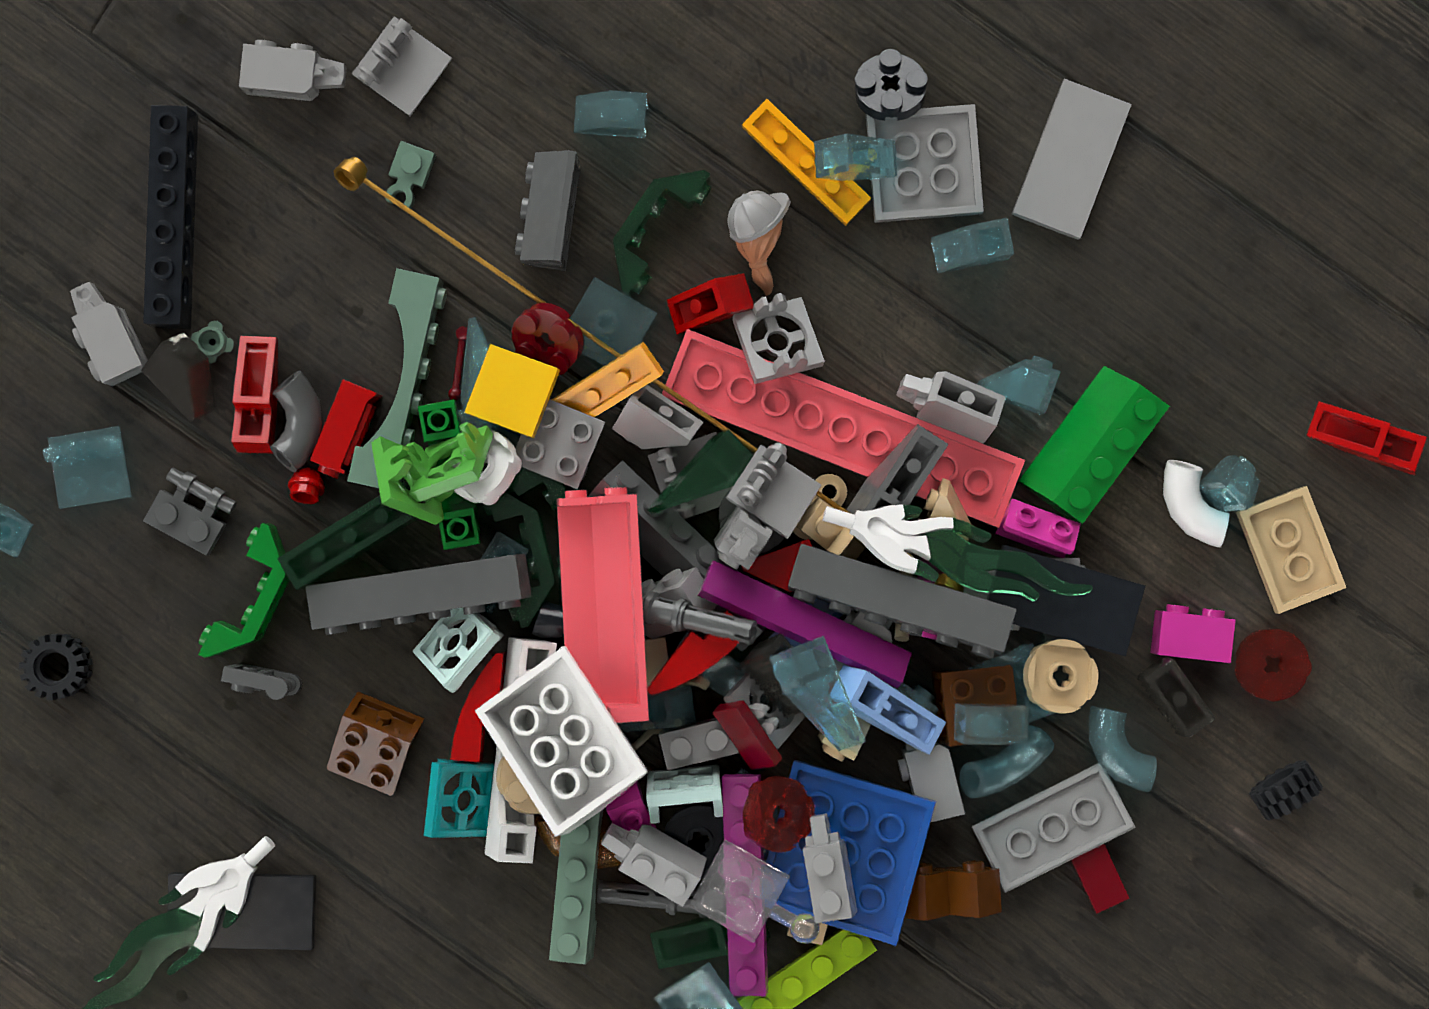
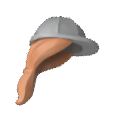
M757 190L750 191L747 194L743 193L741 197L735 199L728 213L727 221L731 239L735 241L740 254L749 262L753 281L763 290L765 295H770L773 290V279L767 265V258L775 248L780 237L783 224L782 218L788 211L791 201L785 193L780 192L768 195Z

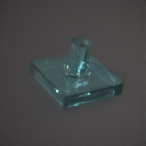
M594 277L570 319L623 355L642 342L657 313ZM583 335V355L602 366L617 358Z

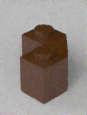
M984 861L962 862V866L933 868V864L920 863L905 918L928 921L948 915L982 918L1001 913L999 868L984 867Z

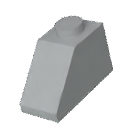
M646 385L630 397L612 430L641 449L686 446L702 426L703 421L649 385Z

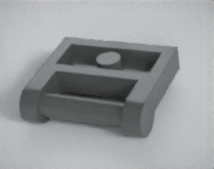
M245 663L224 666L221 678L222 682L232 683L231 690L253 693V690L261 691L262 689L274 700L282 699L287 695H294L302 687L301 678L294 673Z

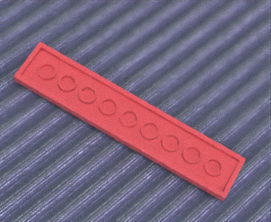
M689 329L685 333L665 384L713 418L867 478L918 424L949 445L915 496L927 500L930 490H938L943 478L950 480L967 516L996 528L1000 527L1025 460L802 373H795L754 384L743 350ZM663 390L662 395H664L674 403L687 407L685 404H683L682 402H680L679 400H677L676 398H674L673 396H671Z

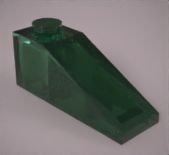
M729 429L711 436L648 507L647 511L653 515L734 486L753 455Z

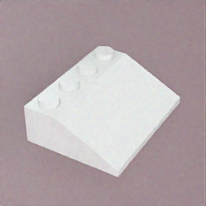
M566 646L560 648L475 710L555 837L575 830L648 773Z

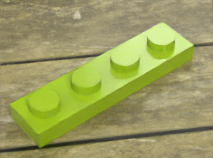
M839 929L824 939L822 945H815L768 978L767 996H741L737 999V1004L741 1009H793L876 952L877 949L869 937Z

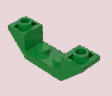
M455 400L418 406L424 442L428 443L429 446L456 437L457 434L462 433L459 428L461 420ZM451 456L438 460L436 467L443 465ZM454 491L451 496L441 502L444 520L439 522L444 550L481 544L478 504L466 500Z
M261 523L260 528L254 527L246 542V546L250 547L246 556L271 567L272 570L270 573L265 572L261 577L256 591L260 592V595L255 605L250 604L241 619V624L244 625L243 630L225 621H215L212 626L207 625L199 639V644L202 645V648L198 655L204 658L212 657L262 639L293 575L275 525Z

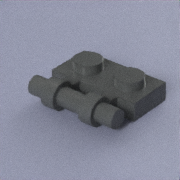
M173 467L167 474L166 480L177 485L176 492L173 495L160 489L143 522L200 553L210 556L227 525L215 518V515L219 509L231 514L237 502L227 497L226 491L218 487L212 489L198 481V476L186 471L183 473ZM190 494L206 501L203 510L186 502Z

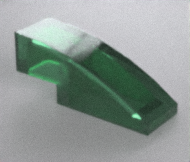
M727 910L707 915L706 918L699 917L651 932L650 937L658 969L728 955ZM766 920V939L768 941L771 936Z

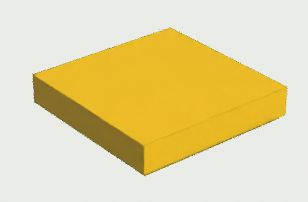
M490 344L464 413L534 439L560 370Z

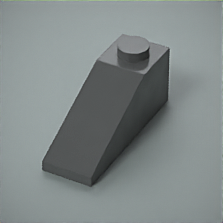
M917 424L865 480L847 510L855 514L857 510L871 511L891 505H903L905 512L949 444Z

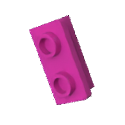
M1011 499L1000 527L996 530V534L1064 558L1066 554L1070 555L1073 553L1081 524Z

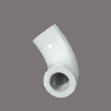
M1168 460L1164 471L1163 497L1171 518L1187 535L1208 545L1221 548L1229 522V513L1216 510L1203 500L1200 492V479L1203 469L1187 462Z

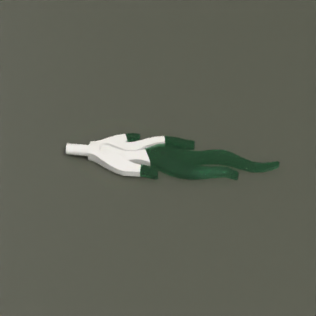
M891 505L871 511L857 510L855 514H851L826 506L822 521L849 528V534L859 539L873 555L893 569L922 576L931 582H935L938 579V572L927 563L913 558L905 552H910L924 558L955 582L975 591L1019 594L1033 602L1040 597L1039 593L1027 583L992 576L988 572L995 570L1019 574L1058 595L1077 596L1090 593L1093 590L1092 585L1071 584L1061 581L1025 553L987 549L966 541L957 534L979 542H988L991 538L990 533L966 521L951 517L905 521L919 517L922 513L920 507Z
M265 836L246 855L243 853L233 859L212 862L189 872L170 893L161 897L158 902L160 905L174 902L194 888H199L197 895L185 905L156 915L132 930L107 969L95 975L93 979L95 982H100L113 977L135 952L143 950L138 963L125 979L90 999L83 1009H103L137 996L149 984L159 966L175 951L189 945L188 952L169 967L167 974H174L199 957L206 950L214 936L223 907L226 906L225 917L222 923V927L225 929L230 927L240 915L247 899L251 878L258 868L256 864L275 847L274 842Z

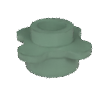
M218 321L209 322L208 327L202 328L199 332H194L191 336L192 345L196 346L202 353V360L209 364L215 363L218 356L224 352H231L234 348V341L231 338H227L223 332L222 323ZM211 339H215L216 341L215 345L211 346L209 343Z

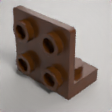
M1011 665L960 671H931L936 716L946 722L939 735L940 744L958 746L1020 737L1014 673Z
M357 692L342 715L327 769L392 796L397 789L409 749L419 734L425 718Z

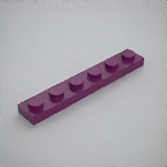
M724 774L722 776L730 996H767L768 966L761 774Z

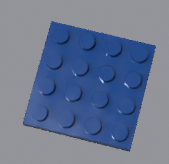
M794 760L764 868L765 906L815 921L803 848L806 846L805 837L812 836L810 817L828 814L831 833L839 832L840 839H844L846 843L857 913L853 918L821 923L897 946L936 801Z

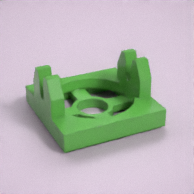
M469 422L460 424L459 428L462 433L457 434L456 437L426 447L425 451L415 442L406 445L410 452L403 459L412 461V466L408 471L414 480L410 494L416 502H421L479 481L494 435L487 425L477 429ZM451 456L443 465L436 467L438 460ZM460 463L455 469L448 471L452 466Z
M381 436L371 442L382 504L434 525L444 520L441 502L451 496L454 490L426 499L425 503L416 502L411 496L410 491L400 482V479L404 478L411 490L414 480L408 471L412 466V461L403 459L410 452L409 448Z

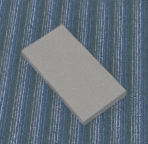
M1064 79L1011 215L1079 240L1132 104Z
M1102 762L972 826L991 867L999 868L1000 884L1005 893L1136 828Z

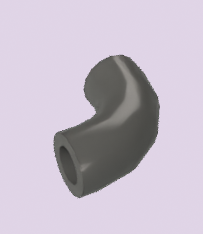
M297 371L289 376L272 393L285 410L286 425L284 432L270 446V449L275 457L288 470L294 473L306 463L313 453L323 425L320 399L301 371Z

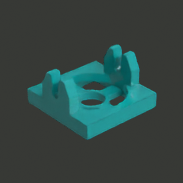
M438 759L437 762H432L424 836L430 838L487 836L494 763ZM460 773L459 787L452 794H443L447 781ZM472 775L479 784L480 794H477L471 787ZM467 790L470 794V803L465 810L461 811L457 803L458 797L463 791ZM451 806L452 810L456 813L455 823L446 822L441 814L442 807ZM476 806H478V809L472 817V819L467 822L468 815L474 811Z

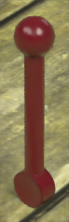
M464 326L456 330V337L459 339L453 386L448 391L449 399L455 401L460 400L462 397V391L459 388L465 343L471 336L469 329Z

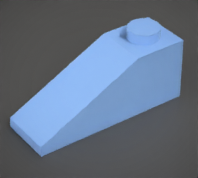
M845 665L842 666L826 697L858 718L929 755L946 723L868 671Z

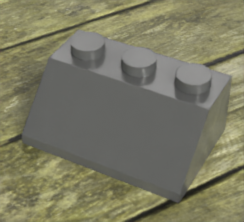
M576 151L535 152L534 162H528L525 183L531 184L529 198L523 197L520 219L526 220L524 234L518 233L515 246V255H521L520 261L523 265L566 271L581 168Z

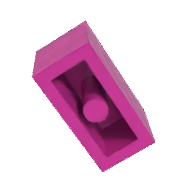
M1167 604L1166 611L1155 610L1150 653L1231 663L1236 620L1224 618L1225 611L1203 608L1201 616L1188 614L1189 607L1169 604Z

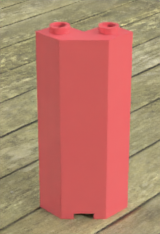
M627 487L605 488V496L587 497V490L565 491V498L557 499L564 646L567 647L616 723L649 721L637 494L627 495Z

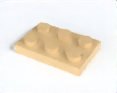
M1307 486L1236 512L1276 614L1347 588Z

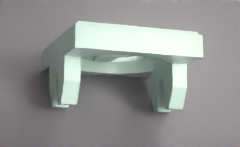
M463 608L450 609L451 617L440 618L412 651L437 680L452 693L459 689L463 684L462 682L496 642H499L504 636L484 616L479 613L464 615ZM464 621V623L459 628H453L455 625ZM476 626L478 639L469 650L466 647L467 636ZM459 634V643L454 649L448 651L447 645L449 640L454 635ZM458 655L461 659L452 669H448L443 665L449 657Z
M719 765L649 771L647 773L646 797L650 823H660L659 806L713 801L714 817H723Z

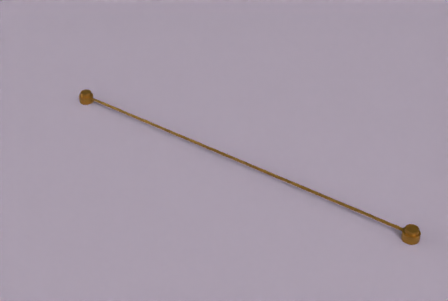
M356 157L344 159L335 168L334 176L344 188L355 191L362 183H365L537 303H546L366 178L367 167L360 159ZM569 319V320L573 323L574 327L576 328V327L578 326V324L575 323L574 321H572L571 319ZM579 326L583 335L615 357L621 356L616 350ZM655 379L652 381L668 394L756 453V447L659 380ZM818 491L816 493V496L833 508L850 513ZM918 560L917 566L937 579L934 584L963 593L964 578L959 573L948 570L939 575Z

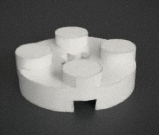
M493 430L491 432L494 435L485 463H488V465L481 473L479 481L454 490L458 495L473 503H484L485 505L496 503L500 495L512 483L515 474L521 469V458L517 456L512 442ZM457 463L452 467L456 468L460 463Z

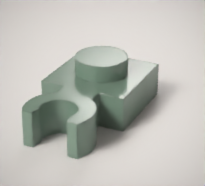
M400 141L388 174L390 177L397 179V182L388 188L387 193L393 197L398 193L406 194L404 205L411 209L415 202L412 190L414 186L422 189L425 188L436 154ZM385 198L388 203L392 204L391 201Z

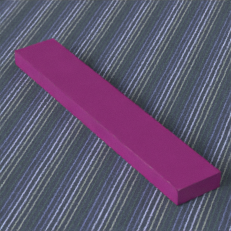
M714 560L709 565L698 596L749 620H754L766 628L850 667L866 670L895 688H898L903 683L911 652Z

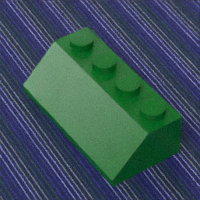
M1103 366L1018 482L1067 519L1083 524L1170 406L1141 384Z

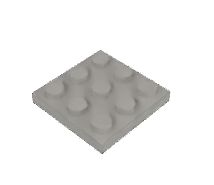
M975 104L920 108L913 116L897 121V117H886L885 121L877 120L866 114L874 223L983 214Z

